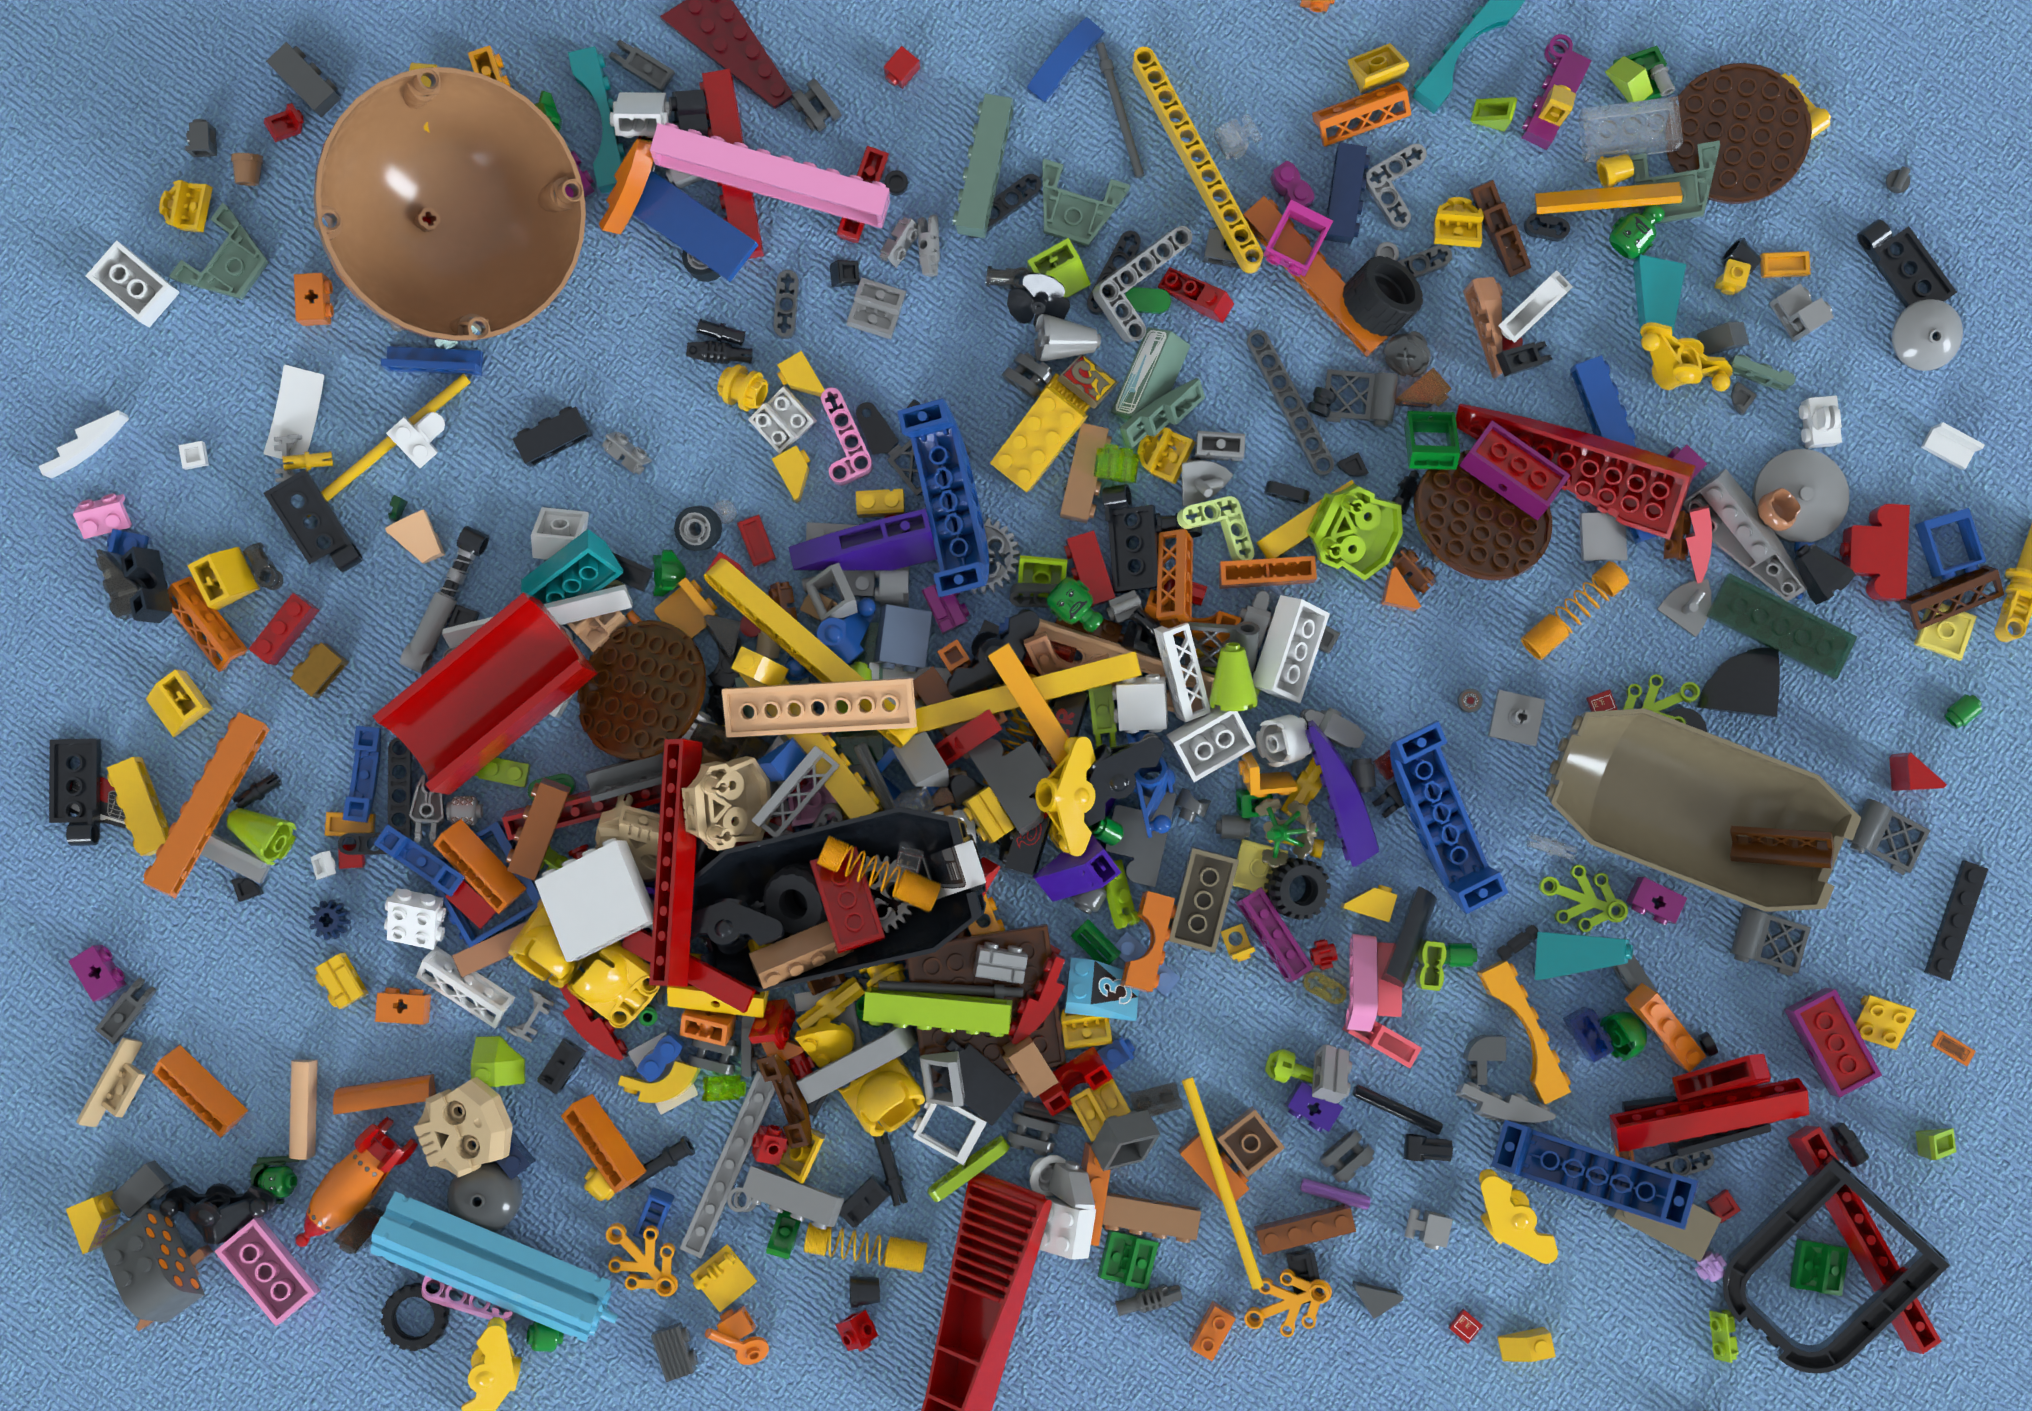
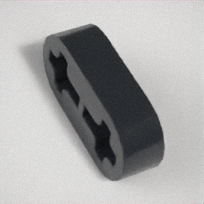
M1534 213L1526 219L1524 230L1529 236L1559 242L1569 234L1570 225L1563 218ZM1537 220L1538 225L1545 227H1538L1537 230H1534L1533 225L1530 223ZM1560 225V229L1564 230V232L1557 235L1556 230L1550 228Z
M1267 481L1264 494L1294 503L1308 504L1310 491L1279 482Z

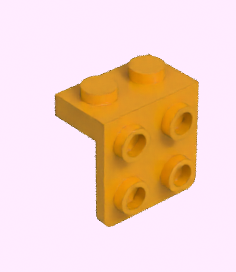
M685 577L678 583L681 587L660 603L654 612L662 622L679 628L693 639L719 617L715 612L718 607L710 598L705 600L700 593L703 589L694 579L690 581Z
M1251 752L1243 754L1242 761H1238L1239 775H1242V780L1250 795L1255 797H1265L1272 793L1289 795L1298 790L1297 784L1290 772L1260 773L1259 765Z

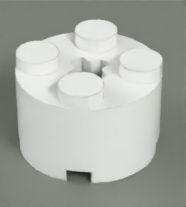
M1284 715L1266 720L1260 724L1262 727L1256 733V745L1262 758L1266 757L1270 762L1267 764L1270 766L1280 767L1304 759L1311 753L1312 746L1309 744L1305 732L1307 730V723L1302 717Z

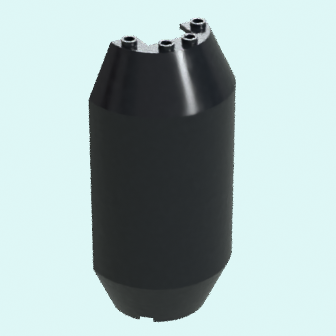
M897 807L726 849L694 875L692 908L697 906L698 910L714 905L718 899L725 898L742 900L748 903L749 909L754 908L753 905L757 900L759 903L763 902L765 886L776 872L794 863L810 864L811 860L819 858L828 836H833L835 839L849 844V847L852 845L857 847L859 854L865 850L864 864H866L867 856L872 858L879 855L881 862L888 856L890 857V864L898 858L899 863L900 860L902 863L900 867L901 865L906 866L908 862L907 870H914V873L917 870L918 873L916 874H921L925 878H928L923 857L973 840L981 867L982 863L974 838L971 834H967V825L962 819ZM872 873L868 876V884ZM879 875L877 876L873 884L878 882ZM984 883L936 899L930 912L923 911V909L921 910V908L916 906H909L908 909L913 914L904 915L906 923L900 920L897 922L899 929H895L892 925L890 926L889 933H886L883 929L885 939L855 948L853 952L845 956L836 958L763 989L749 956L751 952L748 946L737 955H727L721 952L713 941L703 939L709 953L700 956L701 961L754 988L757 992H764L934 953L984 914L986 901H984L982 893L986 891V886ZM895 884L889 887V895L891 897ZM870 888L871 894L875 896V899L879 898L889 904L888 906L881 905L877 908L879 918L887 915L888 907L893 908L897 916L898 906L904 902L897 901L894 897L891 900L882 895L880 891L878 892ZM793 889L795 903L801 909L807 910L808 906L804 895ZM764 906L755 910L766 915Z

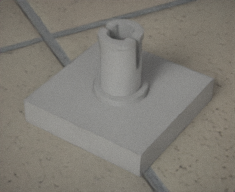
M1497 690L1488 737L1536 746L1545 700Z

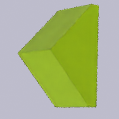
M1625 56L1605 71L1606 75L1633 108L1653 93L1646 68Z
M1517 98L1476 99L1470 121L1474 124L1505 132L1512 121Z
M1954 1128L1915 1131L1919 1156L1930 1160H1938L1956 1153Z

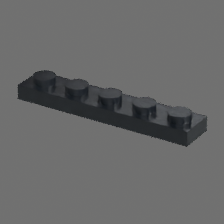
M1968 861L1961 862L1924 973L1946 981L1951 980L1988 868Z

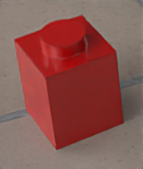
M901 46L884 65L885 79L891 85H898L903 89L920 69V61Z

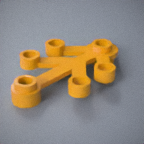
M620 1223L611 1224L606 1231L607 1241L613 1245L621 1244L636 1261H623L621 1257L614 1256L609 1261V1270L613 1273L620 1271L647 1272L653 1279H642L637 1274L631 1273L625 1280V1287L629 1290L637 1288L655 1289L663 1297L673 1295L678 1288V1280L671 1274L675 1246L672 1243H664L662 1245L660 1256L663 1259L662 1271H660L655 1266V1240L659 1235V1230L656 1226H647L643 1233L645 1239L644 1254L626 1235L627 1231L624 1225ZM613 1229H619L621 1234H614ZM647 1231H653L655 1236L650 1237ZM669 1248L672 1253L666 1254L663 1249ZM612 1262H618L620 1267H614ZM634 1279L637 1284L632 1285L628 1280ZM668 1281L670 1286L666 1287L662 1282Z
M1285 1269L1281 1272L1280 1282L1284 1286L1292 1285L1305 1292L1296 1294L1274 1285L1270 1278H1262V1282L1267 1283L1270 1288L1265 1289L1261 1287L1259 1291L1262 1294H1270L1283 1300L1261 1309L1258 1307L1249 1308L1245 1314L1244 1321L1249 1328L1258 1329L1263 1325L1265 1318L1289 1309L1286 1320L1281 1324L1280 1333L1284 1337H1291L1295 1331V1321L1301 1305L1311 1301L1308 1312L1303 1314L1301 1323L1305 1328L1312 1329L1316 1325V1315L1319 1306L1331 1298L1332 1288L1325 1280L1316 1279L1309 1282L1296 1277L1292 1270ZM1289 1275L1291 1280H1285L1283 1276ZM1316 1288H1322L1324 1292L1318 1293ZM1256 1313L1259 1315V1318H1253L1251 1314ZM1309 1317L1313 1320V1322L1308 1323L1306 1322L1305 1318ZM1284 1326H1289L1292 1330L1286 1331Z

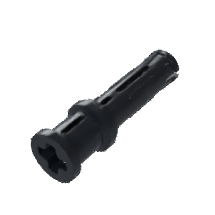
M682 1136L676 1144L663 1148L662 1154L643 1165L646 1172L629 1187L634 1189L668 1166L675 1167L678 1165V1161L688 1155L693 1156L695 1149L686 1136Z

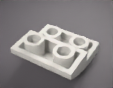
M786 386L782 387L748 419L779 454L789 448L817 421Z

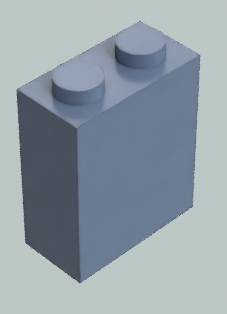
M888 604L882 606L880 609L874 663L881 664L880 668L893 670L895 666L904 667L903 671L909 673H917V670L924 669L932 612Z

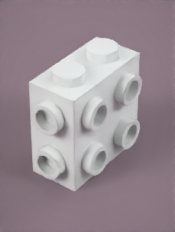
M619 92L617 101L613 102V112H610V125L615 127V135L625 138L635 136L653 138L658 123L663 125L669 123L671 111L666 93Z
M1148 674L1146 677H1134L1119 681L1116 686H1113V700H1117L1118 709H1114V722L1119 723V731L1137 733L1139 730H1149V732L1158 733L1162 732L1163 729H1167L1166 676L1160 677L1159 674Z
M396 888L393 895L389 896L385 903V910L388 911L384 924V929L387 930V940L434 950L438 941H442L445 934V927H442V922L446 915V908H443V898L432 894Z

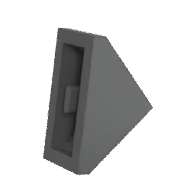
M1727 322L1697 334L1698 340L1704 346L1703 354L1706 356L1749 345L1744 322Z
M1357 1281L1352 1282L1354 1290L1373 1319L1403 1301L1404 1296L1400 1291Z

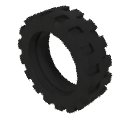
M420 1283L408 1284L398 1289L387 1299L386 1305L382 1309L381 1314H383V1318L381 1319V1325H384L385 1328L383 1332L385 1336H389L390 1342L393 1345H399V1348L402 1350L410 1349V1351H417L418 1349L429 1347L443 1335L449 1322V1308L424 1299L421 1293L422 1284ZM431 1285L426 1286V1291L430 1294H435L439 1291L431 1288ZM407 1298H422L430 1304L434 1311L435 1320L433 1327L423 1336L414 1337L407 1335L397 1323V1308Z

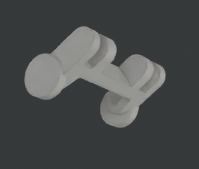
M292 434L274 437V441L282 442V445H274V451H282V456H290L291 448L294 443L302 439V435ZM284 466L283 468L275 469V474H283V478H275V482L281 483L295 475L293 470L284 471Z
M530 988L529 992L534 1000V1011L528 1021L519 1026H507L506 1031L510 1034L519 1036L530 1043L533 1038L525 1033L537 1034L538 1030L530 1026L539 1011L547 1015L551 1011L543 1006L544 1002L552 1007L555 1004L533 988Z

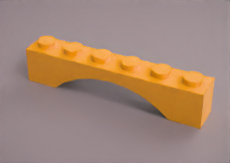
M1501 960L1478 971L1477 974L1487 994L1507 1005L1518 1016L1526 1029L1532 1050V1070L1529 1081L1539 1101L1546 1105L1570 1093L1571 1091L1568 1086L1571 1085L1570 1079L1564 1071L1561 1072L1558 1066L1560 1059L1555 1050H1550L1547 1043L1550 1041L1548 1034L1544 1028L1540 1029L1536 1021L1539 1019V1016L1534 1007H1529L1526 1000L1528 998L1527 991L1522 984H1518L1515 978L1518 976L1514 965L1508 963V961Z

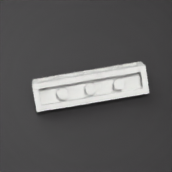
M1183 623L1169 629L1164 626L1155 628L1154 633L1176 717L1184 722H1188L1211 713L1189 624ZM1184 631L1185 639L1180 647L1175 644L1173 634ZM1184 652L1189 654L1191 659L1187 669L1180 665V659ZM1189 675L1194 676L1196 679V684L1192 691L1186 689L1185 685ZM1196 696L1201 699L1203 709L1192 712L1191 704Z
M437 946L422 960L416 978L493 1028L499 1025L503 1014L515 999L513 995L477 972L461 978L452 956ZM428 970L429 972H431L435 978H432L431 976L426 974L425 971ZM446 984L451 985L455 991L449 989ZM466 997L471 998L475 1004L469 1002ZM486 1009L496 1014L495 1018L489 1015Z

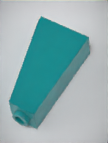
M1639 255L1633 263L1639 332L1643 324L1653 322L1672 327L1673 336L1686 264Z
M1538 932L1535 980H1545L1627 964L1628 959H1632L1633 945L1629 944L1630 939Z

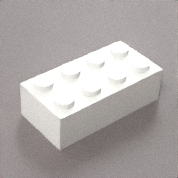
M1280 595L1253 675L1254 687L1279 699L1301 703L1330 613L1302 599Z

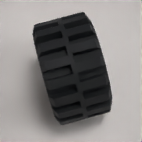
M1291 857L1288 858L1285 866L1280 865L1276 868H1271L1273 873L1267 874L1266 878L1269 879V882L1264 884V888L1268 889L1266 895L1279 914L1303 920L1304 918H1313L1312 914L1318 915L1321 913L1320 907L1325 908L1327 905L1325 899H1330L1327 889H1331V884L1326 882L1329 877L1326 873H1322L1324 869L1321 866L1316 865L1317 863ZM1301 875L1306 885L1305 892L1299 900L1294 902L1289 893L1290 884L1297 876Z

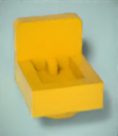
M1729 259L1726 262L1724 273L1716 279L1714 288L1720 289L1721 293L1727 295L1739 293L1746 287L1751 265Z

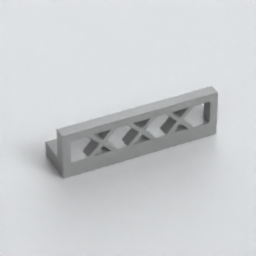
M814 746L755 815L752 821L774 838L779 837L840 765L818 746ZM823 757L832 767L826 774H816V764ZM813 768V775H807ZM817 777H823V778L817 783ZM804 778H813L814 788L811 792L801 793L800 782ZM797 787V793L791 794ZM807 795L805 799L801 802V796ZM797 796L798 807L794 811H785L784 801L788 797ZM781 806V812H776V810ZM785 814H791L788 817V819L785 820ZM772 815H782V826L775 832L766 822Z
M212 832L201 852V855L258 883H263L271 865L261 861L252 851Z

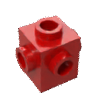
M771 1124L768 1127L759 1126L758 1133H755L752 1138L753 1148L751 1151L757 1162L779 1166L782 1155L786 1153L789 1143L783 1129Z
M866 1309L850 1314L835 1325L848 1351L854 1349L863 1351L872 1345L871 1341L879 1336Z

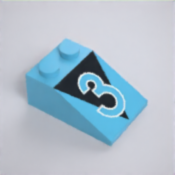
M1071 957L1064 1013L1136 1021L1139 990L1120 985L1123 969L1096 960Z

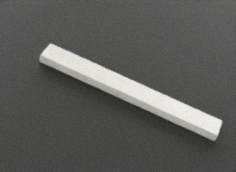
M624 584L547 603L544 606L560 625L632 608L633 602ZM493 617L445 628L442 635L449 648H456Z

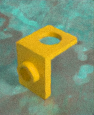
M1238 924L1220 932L1230 959H1237L1240 962L1250 958V953L1255 952V948L1251 946L1243 924ZM1232 932H1239L1242 935V942L1237 946L1231 945L1228 938Z

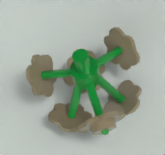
M1277 798L1265 799L1255 808L1259 816L1266 814L1271 819V821L1264 823L1263 829L1266 832L1265 838L1273 841L1274 849H1266L1262 852V861L1268 863L1270 867L1276 868L1287 864L1288 854L1279 850V845L1284 840L1294 844L1293 853L1299 859H1304L1307 854L1312 852L1314 837H1317L1318 828L1316 823L1312 822L1307 806L1298 801H1293L1287 806L1289 812L1292 813L1288 820H1280L1278 817H1275L1274 813L1282 807L1280 800ZM1298 820L1302 825H1306V828L1289 829V825ZM1292 834H1302L1296 837V839L1289 837Z

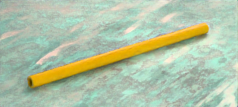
M462 374L411 416L409 420L414 425L427 413L436 412L468 386L471 381L465 374ZM389 436L382 440L321 491L327 502L397 444Z
M1193 1077L1183 1079L1182 1084L1252 1290L1259 1289L1264 1285Z

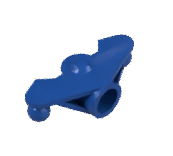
M870 598L856 601L858 613L844 617V620L835 617L827 618L821 622L814 633L817 639L848 665L864 651L860 643L876 611V604ZM791 655L789 656L784 666L789 669L786 675L789 681H799L813 676Z
M1139 730V732L1132 736L1131 733H1126L1128 744L1139 742L1144 735L1152 732H1149V730ZM1160 757L1156 767L1140 768L1134 774L1136 779L1134 792L1138 795L1148 838L1153 837L1152 831L1164 834L1171 828V820L1166 815H1158L1151 821L1168 788L1170 794L1174 793V771ZM1149 772L1160 774L1155 779H1144V776ZM1144 796L1151 798L1147 808Z

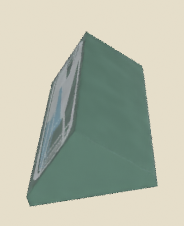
M1148 327L1111 413L1129 420L1150 403L1170 392L1191 345L1172 331Z

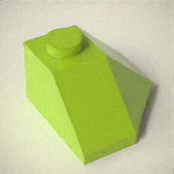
M502 1036L476 1037L471 1059V1079L478 1077L489 1087L525 1084V1059L510 1047Z

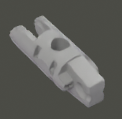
M930 215L928 223L926 218H918V244L922 274L933 277L938 275V262L940 259L938 216Z

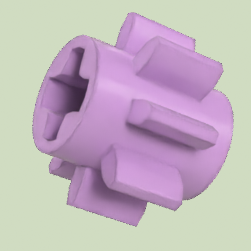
M1711 1251L1705 1252L1701 1262L1696 1260L1699 1266L1695 1270L1704 1280L1709 1279L1710 1282H1715L1724 1276L1725 1270L1723 1267L1727 1263L1721 1254H1713Z

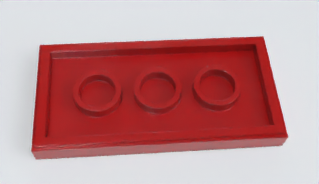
M854 847L849 869L859 855L857 847ZM851 849L836 873L833 870L826 869V867L824 868V866L817 865L818 858L810 861L838 954L885 939L866 875L864 874L861 880L857 882L861 866L860 858L847 877L845 876Z

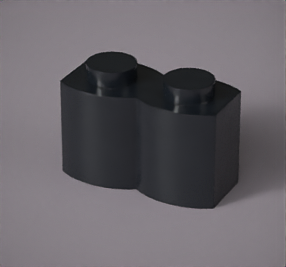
M703 90L672 92V97H669V108L671 112L674 111L675 121H672V124L677 125L681 130L688 131V129H693L702 133V136L708 137Z

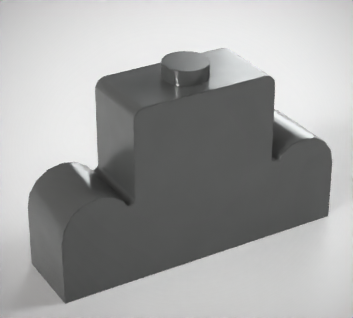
M995 739L986 740L968 752L1021 835L1026 834L1043 821L1045 812L1041 811L1037 806L1035 792L1038 782L1051 774L1047 769L1051 764L1044 754L1039 756L1029 741L1007 754L1002 744Z
M1166 792L1151 821L1158 815H1166L1171 820L1177 794ZM1144 796L1147 808L1151 798ZM1116 805L1111 819L1123 826V837L1116 845L1110 846L1105 843V850L1133 858L1125 868L1126 876L1130 881L1156 887L1168 832L1162 834L1152 831L1153 837L1148 838L1142 811Z

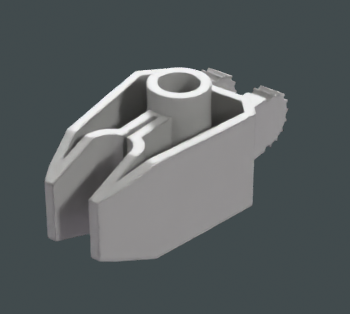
M1264 590L1256 592L1252 606L1246 605V608H1241L1239 614L1241 622H1253L1259 626L1258 649L1262 644L1266 629H1269L1273 616H1270L1271 612L1267 611L1270 596Z
M1332 708L1321 710L1320 712L1304 709L1299 715L1305 719L1307 724L1308 721L1313 720L1328 739L1339 746L1360 748L1366 736L1358 725L1341 717V712Z
M422 775L415 790L409 817L415 824L414 841H421L423 825L431 826L429 840L430 843H434L437 836V826L445 822L442 793L429 792L428 794L425 791L426 776Z

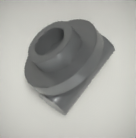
M1902 166L1901 169L1890 172L1886 177L1887 188L1893 193H1902L1907 190L1910 185L1909 173L1911 170L1908 167Z

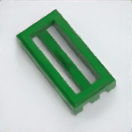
M1089 919L1071 934V937L1093 960L1110 965L1121 954ZM1080 933H1082L1091 943H1089ZM1096 950H1099L1107 961Z

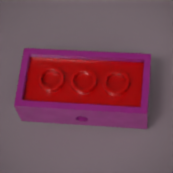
M1494 421L1490 422L1459 465L1536 520L1548 509L1570 477V474Z
M1825 987L1784 1009L1829 1095L1840 1098L1882 1076L1836 989Z

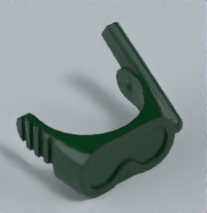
M289 1156L258 1157L256 1163L251 1168V1185L259 1187V1177L269 1166H281L286 1163L299 1162V1160L291 1159ZM276 1198V1204L280 1205L285 1203L284 1199Z

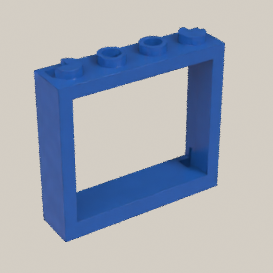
M497 821L476 833L482 841L494 835L506 857L511 848H516L514 840L508 841L503 821ZM442 854L437 856L445 863L448 862V860ZM517 874L521 883L527 888L526 892L533 904L477 936L466 915L445 897L446 893L435 887L437 890L435 895L443 898V904L446 905L449 911L447 912L449 920L453 925H457L460 930V939H463L465 945H468L470 948L495 936L535 911L541 897L534 880Z

